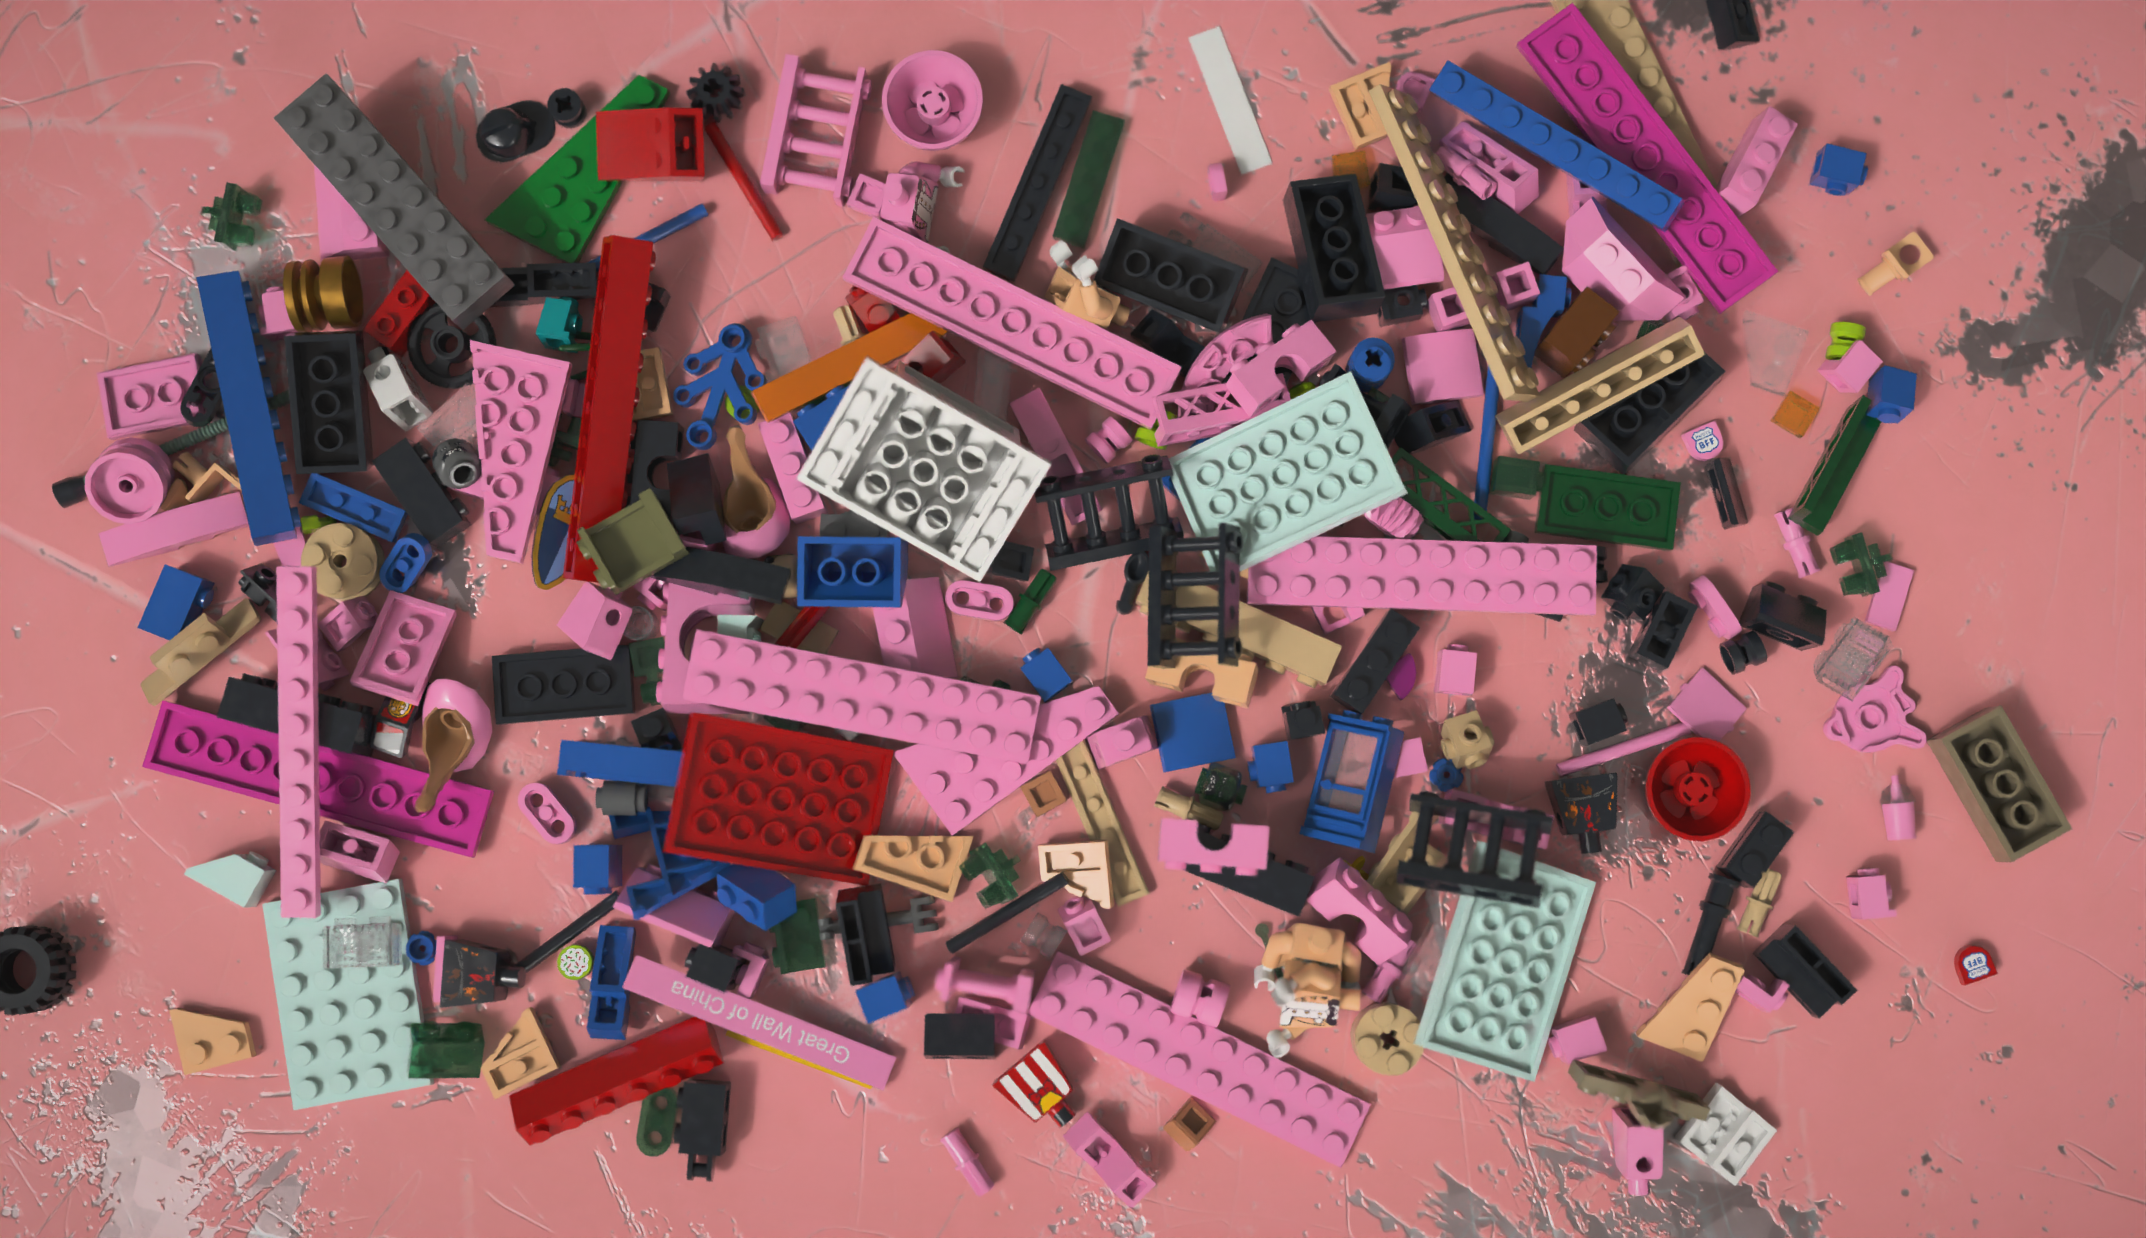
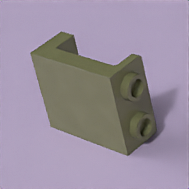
M651 488L638 494L640 500L589 529L581 527L577 530L581 540L576 543L586 560L593 558L598 569L593 573L603 590L609 587L617 595L689 554Z

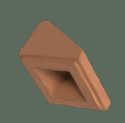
M1191 1097L1163 1126V1129L1185 1151H1189L1199 1144L1217 1121Z

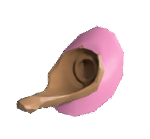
M735 425L729 428L726 435L731 449L730 460L733 478L726 489L723 503L727 540L722 542L726 554L752 559L767 554L779 547L789 534L791 516L781 489L772 479L760 477L755 467L751 464L745 445L746 435L739 425Z
M437 679L427 687L422 709L423 752L429 761V777L421 795L416 800L415 810L417 812L432 810L438 793L442 791L445 783L449 782L453 771L458 772L472 769L485 755L491 738L490 709L477 691L458 681Z

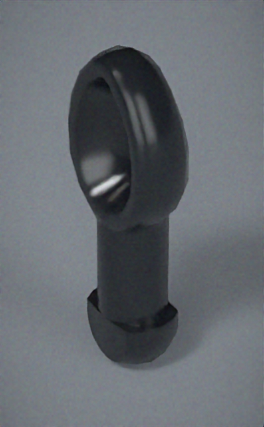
M1145 551L1132 554L1125 563L1124 577L1126 582L1120 600L1116 602V610L1121 615H1127L1132 611L1134 607L1132 604L1138 586L1145 581L1149 572V556Z

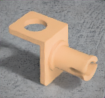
M1912 232L1881 254L1883 262L1861 278L1859 277L1857 281L1864 291L1871 296L1872 293L1894 278L1900 281L1905 280L1931 261L1934 256L1918 234ZM1906 245H1915L1920 250V258L1914 264H1905L1900 259V251Z
M185 452L178 457L184 463H179L177 460L173 463L172 468L194 484V487L185 496L192 503L204 501L224 477L241 491L239 477L227 467L218 463H214L208 470L193 458L189 452Z

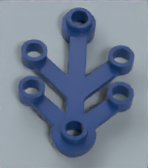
M735 323L724 327L719 334V341L698 354H689L684 360V368L694 376L702 375L706 371L708 363L720 357L722 359L717 369L687 386H678L673 392L674 401L681 407L688 408L695 403L698 395L711 389L701 420L693 422L686 432L688 442L699 450H707L716 442L717 433L714 425L725 393H727L735 409L734 417L743 425H750L757 418L756 409L747 403L733 375L736 360L746 375L745 385L749 390L753 391L767 384L768 380L765 375L757 370L751 358L749 349L752 345V335L741 324ZM741 337L740 343L737 346H732L733 339ZM695 360H699L700 364L698 368L692 370V362ZM756 377H760V384L756 387H752L753 379ZM688 391V399L682 402L680 400L681 394ZM750 409V415L746 419H742V411ZM708 432L707 440L700 442L701 434Z

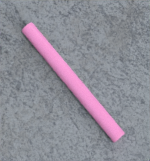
M1681 722L1558 763L1556 768L1559 776L1562 777L1689 735L1691 730Z

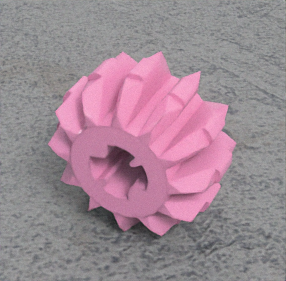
M1401 497L1364 513L1365 518L1392 539H1411L1417 534L1420 525L1424 521L1418 510Z

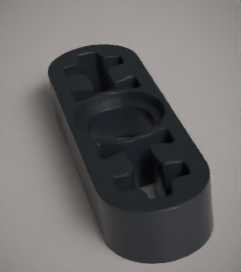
M211 348L180 405L185 421L194 427L208 425L213 420L222 403L220 387L210 389L203 384L206 375L213 372L216 373ZM200 390L204 395L208 396L203 402V408L206 413H198L196 417H192L193 414L189 408L190 406L197 407L200 404L202 397L200 393H197Z

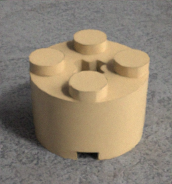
M1382 1002L1381 1004H1372L1362 1009L1352 1023L1350 1036L1353 1050L1358 1059L1372 1071L1389 1076L1402 1075L1413 1068L1423 1054L1424 1047L1414 1044L1420 1021L1411 1011L1396 1003ZM1393 1030L1391 1035L1395 1038L1392 1044L1387 1043L1383 1047L1384 1041L1380 1039V1035L1382 1032L1388 1034Z

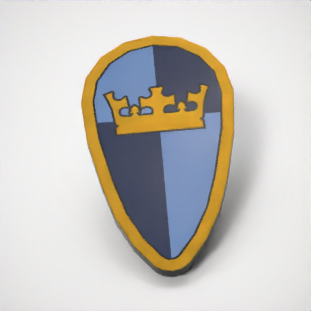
M575 474L566 475L552 484L545 495L538 515L531 561L534 582L542 590H549L565 580L563 572Z

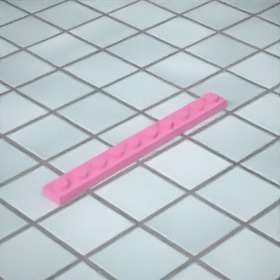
M277 566L281 917L317 918L321 916L317 566Z

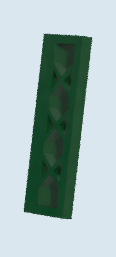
M1864 395L1851 404L1844 412L1788 517L1789 520L1817 536L1824 531L1881 424L1879 419L1866 416V411L1872 400Z
M1400 447L1391 458L1394 465L1402 458L1413 468L1414 480L1402 481L1407 494L1401 496V498L1418 510L1425 524L1448 541L1481 542L1477 539L1475 525L1489 523L1499 531L1492 542H1502L1510 532V528ZM1419 472L1427 478L1419 479ZM1434 482L1438 485L1442 501L1428 502L1422 497L1420 484ZM1415 484L1416 492L1409 488L1407 485ZM1446 492L1453 496L1455 499L1447 500ZM1461 502L1468 509L1469 521L1456 523L1449 516L1448 504ZM1443 505V512L1435 506ZM1474 513L1477 514V515H1478L1479 517H1481L1482 519H1481V520H1475V519H1474ZM1463 526H1470L1471 533L1465 530Z

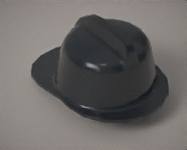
M530 100L493 109L485 115L478 125L476 133L477 146L482 154L491 161L500 163L512 161L547 146L554 135V118L551 116L548 108L539 102Z

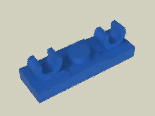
M311 473L299 500V503L393 543H396L408 515L406 510L318 473Z

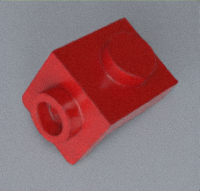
M854 285L849 290L850 294L845 296L846 301L853 308L869 333L900 318L891 303Z

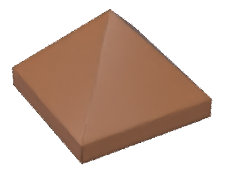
M181 478L174 480L161 504V509L167 511L193 504L185 498L189 493L185 480Z

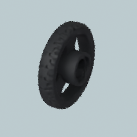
M437 303L428 306L423 314H419L416 320L413 321L410 327L411 330L408 333L407 350L415 370L425 380L439 387L456 389L471 385L473 383L472 370H474V367L462 375L451 377L450 365L451 363H462L471 356L470 340L496 346L495 332L488 318L483 313L476 318L474 322L479 327V331L469 336L466 332L448 325L447 314ZM425 328H430L434 331L430 339V346L437 357L430 364H426L421 352V339ZM456 336L458 346L455 351L448 353L446 342L449 338Z

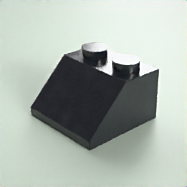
M1772 582L1752 587L1739 620L1742 627L1800 651L1823 645L1827 610L1818 607L1816 600L1803 595H1798L1797 598L1785 593L1786 588Z

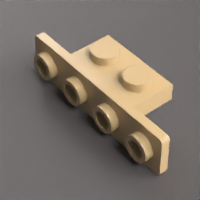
M248 598L243 599L216 622L203 613L152 654L150 659L158 669L140 684L147 701L151 705L156 706L163 699L169 697L179 686L196 675L205 665L223 653L231 644L259 623L261 617L253 602Z
M1413 811L1409 817V823L1402 833L1397 834L1391 840L1389 851L1381 861L1373 865L1367 880L1374 889L1379 890L1385 896L1387 901L1407 915L1426 890L1424 888L1397 884L1399 860L1407 861V859L1412 857L1419 812ZM1433 815L1432 825L1439 816ZM1428 844L1426 855L1428 865L1442 867L1448 858ZM1349 914L1358 923L1362 920L1355 915Z

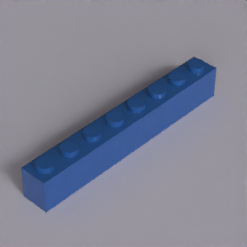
M1447 60L1429 89L1436 97L1663 232L1667 231L1684 205L1681 197Z
M239 270L196 277L251 538L255 546L296 539L295 528L302 527L298 507L291 508L288 495L295 493L291 475H284L281 463L288 462L284 442H276L274 430L281 428L277 410H270L267 398L274 397L270 377H262L260 366L267 365L263 345L256 346L253 334L260 333L256 313L249 314L247 302L253 301L249 281L242 282Z

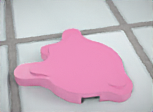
M1896 665L1885 668L1880 677L1874 682L1858 685L1845 691L1835 703L1831 717L1823 725V732L1829 740L1840 741L1858 752H1877L1895 744L1918 749L1924 747L1927 742L1925 732L1907 723L1905 719L1907 714L1915 710L1916 703L1902 691L1904 672Z

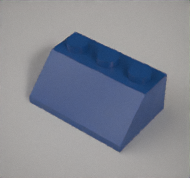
M798 536L797 606L902 607L908 575V541L900 537Z

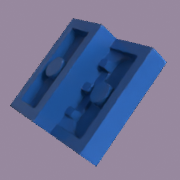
M1212 693L1150 705L1163 773L1236 758L1225 703L1216 701Z

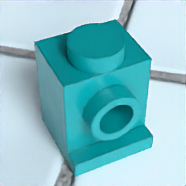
M546 297L536 330V335L545 349L560 351V345L577 344L575 337L582 330L583 319L577 310L579 303L575 299L570 297H561L559 299ZM565 351L571 353H578V351Z

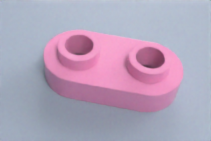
M1701 575L1689 584L1691 591L1688 592L1690 600L1694 605L1698 606V609H1703L1710 619L1707 623L1711 631L1718 638L1723 636L1730 640L1742 631L1736 616L1707 577Z
M956 581L948 587L945 594L946 604L949 609L957 615L1002 621L1010 615L1014 606L1013 598L1007 589L978 582ZM963 592L967 593L970 597L968 603L964 605L959 604L957 596ZM999 598L1003 601V607L1000 610H993L990 607L993 599Z
M531 783L520 791L518 796L520 810L547 842L563 844L574 837L577 829L576 820L550 787L541 783ZM537 794L543 797V804L539 807L533 804V798ZM559 820L565 824V829L562 833H557L554 829L555 823Z

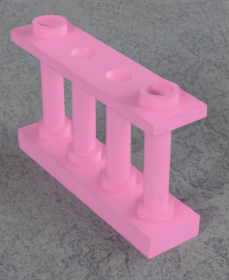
M785 54L760 180L764 193L778 195L779 185L784 186L785 183L834 191L833 198L836 206L843 207L845 197L850 196L853 188V177H849L863 102L864 100L869 101L872 90V80H868L864 67H858L856 81L808 73L803 68L799 56ZM809 86L853 94L850 112L846 113L801 105L800 101L796 100L798 89ZM798 118L846 126L843 145L794 137V134L790 133L792 120L797 121ZM793 150L838 158L840 163L837 178L787 169V165H784L785 154L791 153Z
M956 956L945 963L944 969H938L935 990L941 991L940 1000L948 1001L955 993V990L1007 998V1002L1014 1003L1012 1012L1027 1014L1036 972L1034 969L1022 968L1019 975L1014 974L1013 977L959 969L961 957Z

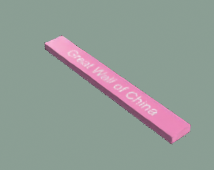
M639 955L635 956L622 987L880 1090H884L896 1057L730 991L724 993L686 977V974Z

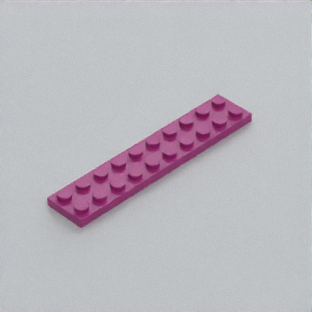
M1574 3L1568 5L1517 43L1516 47L1591 145L1683 199L1684 205L1666 232L1661 231L1655 226L1653 227L1680 263L1687 267L1689 275L1719 314L1778 272Z
M162 701L142 767L280 805L279 734L217 718L216 714ZM319 746L320 816L467 857L475 858L495 791L450 779L449 782L445 783L442 791L438 793L432 810L417 812L415 810V803L423 791L429 773L369 756L353 755Z

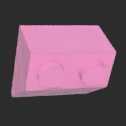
M1419 206L1366 214L1384 290L1444 281L1442 258Z

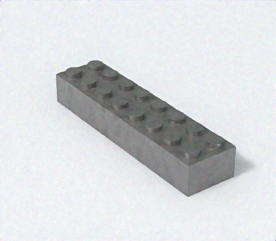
M327 73L274 117L277 123L417 282L461 329L464 330L515 286Z

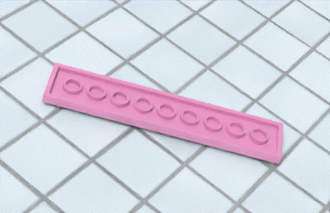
M875 217L872 218L843 275L844 281L1149 430L1152 429L1157 419L1152 401L1153 397L1169 393L1181 370V366L1091 322L1065 312L1056 305Z
M1315 536L1249 567L1247 604L1593 616L1596 614L1597 545Z
M696 629L683 699L1028 764L1041 696Z
M1057 950L1027 1014L1342 1168L1371 1106L1370 1103L1279 1058H1275L1273 1055L1218 1028L1198 1022L1197 1018L1193 1016L1186 1018L1170 1012L1171 1005Z

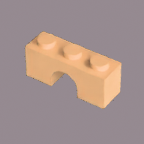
M1175 638L1177 642H1186L1182 639ZM1241 654L1239 658V667L1218 664V655L1178 656L1175 659V668L1162 669L1148 666L1145 679L1149 684L1183 692L1186 679L1192 672L1207 670L1213 673L1215 677L1212 696L1216 701L1249 709L1259 668L1256 663L1252 662L1253 658L1245 654Z

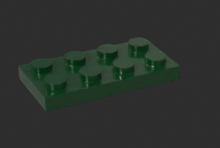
M1544 464L1542 466L1534 533L1671 551L1674 547L1681 482Z

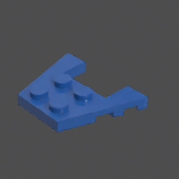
M647 807L646 812H639L637 816L609 815L614 840L647 831L651 832L662 874L660 879L626 887L634 920L646 916L717 876L719 871L731 865V863L664 852L663 847L671 810L651 811L650 807Z

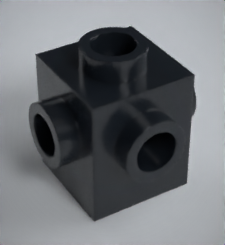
M1622 564L1615 576L1611 578L1601 598L1611 607L1610 612L1617 618L1627 621L1629 618L1644 621L1653 610L1656 601L1665 587L1646 568Z

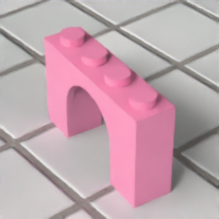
M664 583L663 602L667 604V616L661 617V635L665 636V648H660L658 655L659 669H663L662 682H657V702H661L666 713L750 714L748 711L683 699L690 663L685 657V642L692 628L708 617L717 615H755L756 598L750 597L749 600L720 592L714 595L673 583Z

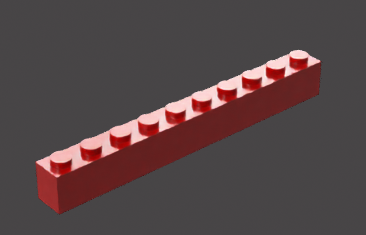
M618 235L603 237L563 578L599 583L593 573L598 569L593 558L586 560L576 543L581 540L577 530L581 527L585 529L591 528L621 511L627 504L628 494L627 490L624 489L625 477L629 475L632 464L628 451L629 443L633 441L636 431L635 422L632 421L633 409L637 407L640 397V391L636 384L637 376L641 373L644 363V356L640 353L641 342L645 339L648 330V322L644 319L645 308L649 305L652 296V288L648 283L650 272L653 271L656 262V253L652 251L653 242Z

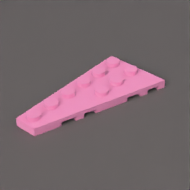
M470 340L474 367L472 375L476 393L475 414L478 452L482 470L481 491H483L485 508L483 517L486 555L523 564L573 365L567 361Z
M1100 686L1040 704L1028 764L923 744H916L895 751L893 754L945 827L954 836L1119 715V712Z

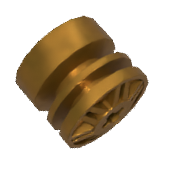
M347 255L324 258L320 267L313 259L306 260L303 263L300 261L286 263L283 274L284 299L289 319L296 331L310 332L312 329L322 331L326 328L328 322L334 329L354 328L361 325L364 312L363 291L357 267L351 257Z

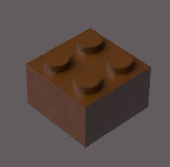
M1586 287L1537 346L1534 356L1563 378L1571 371L1575 373L1581 370L1597 352L1592 346L1594 345L1598 348L1617 327L1618 324L1613 320L1620 311L1589 287Z

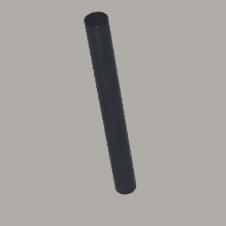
M1060 872L946 941L948 950L952 954L1068 885L1069 880L1064 872Z
M617 890L514 966L524 967L526 973H528L615 909L613 906L620 893Z

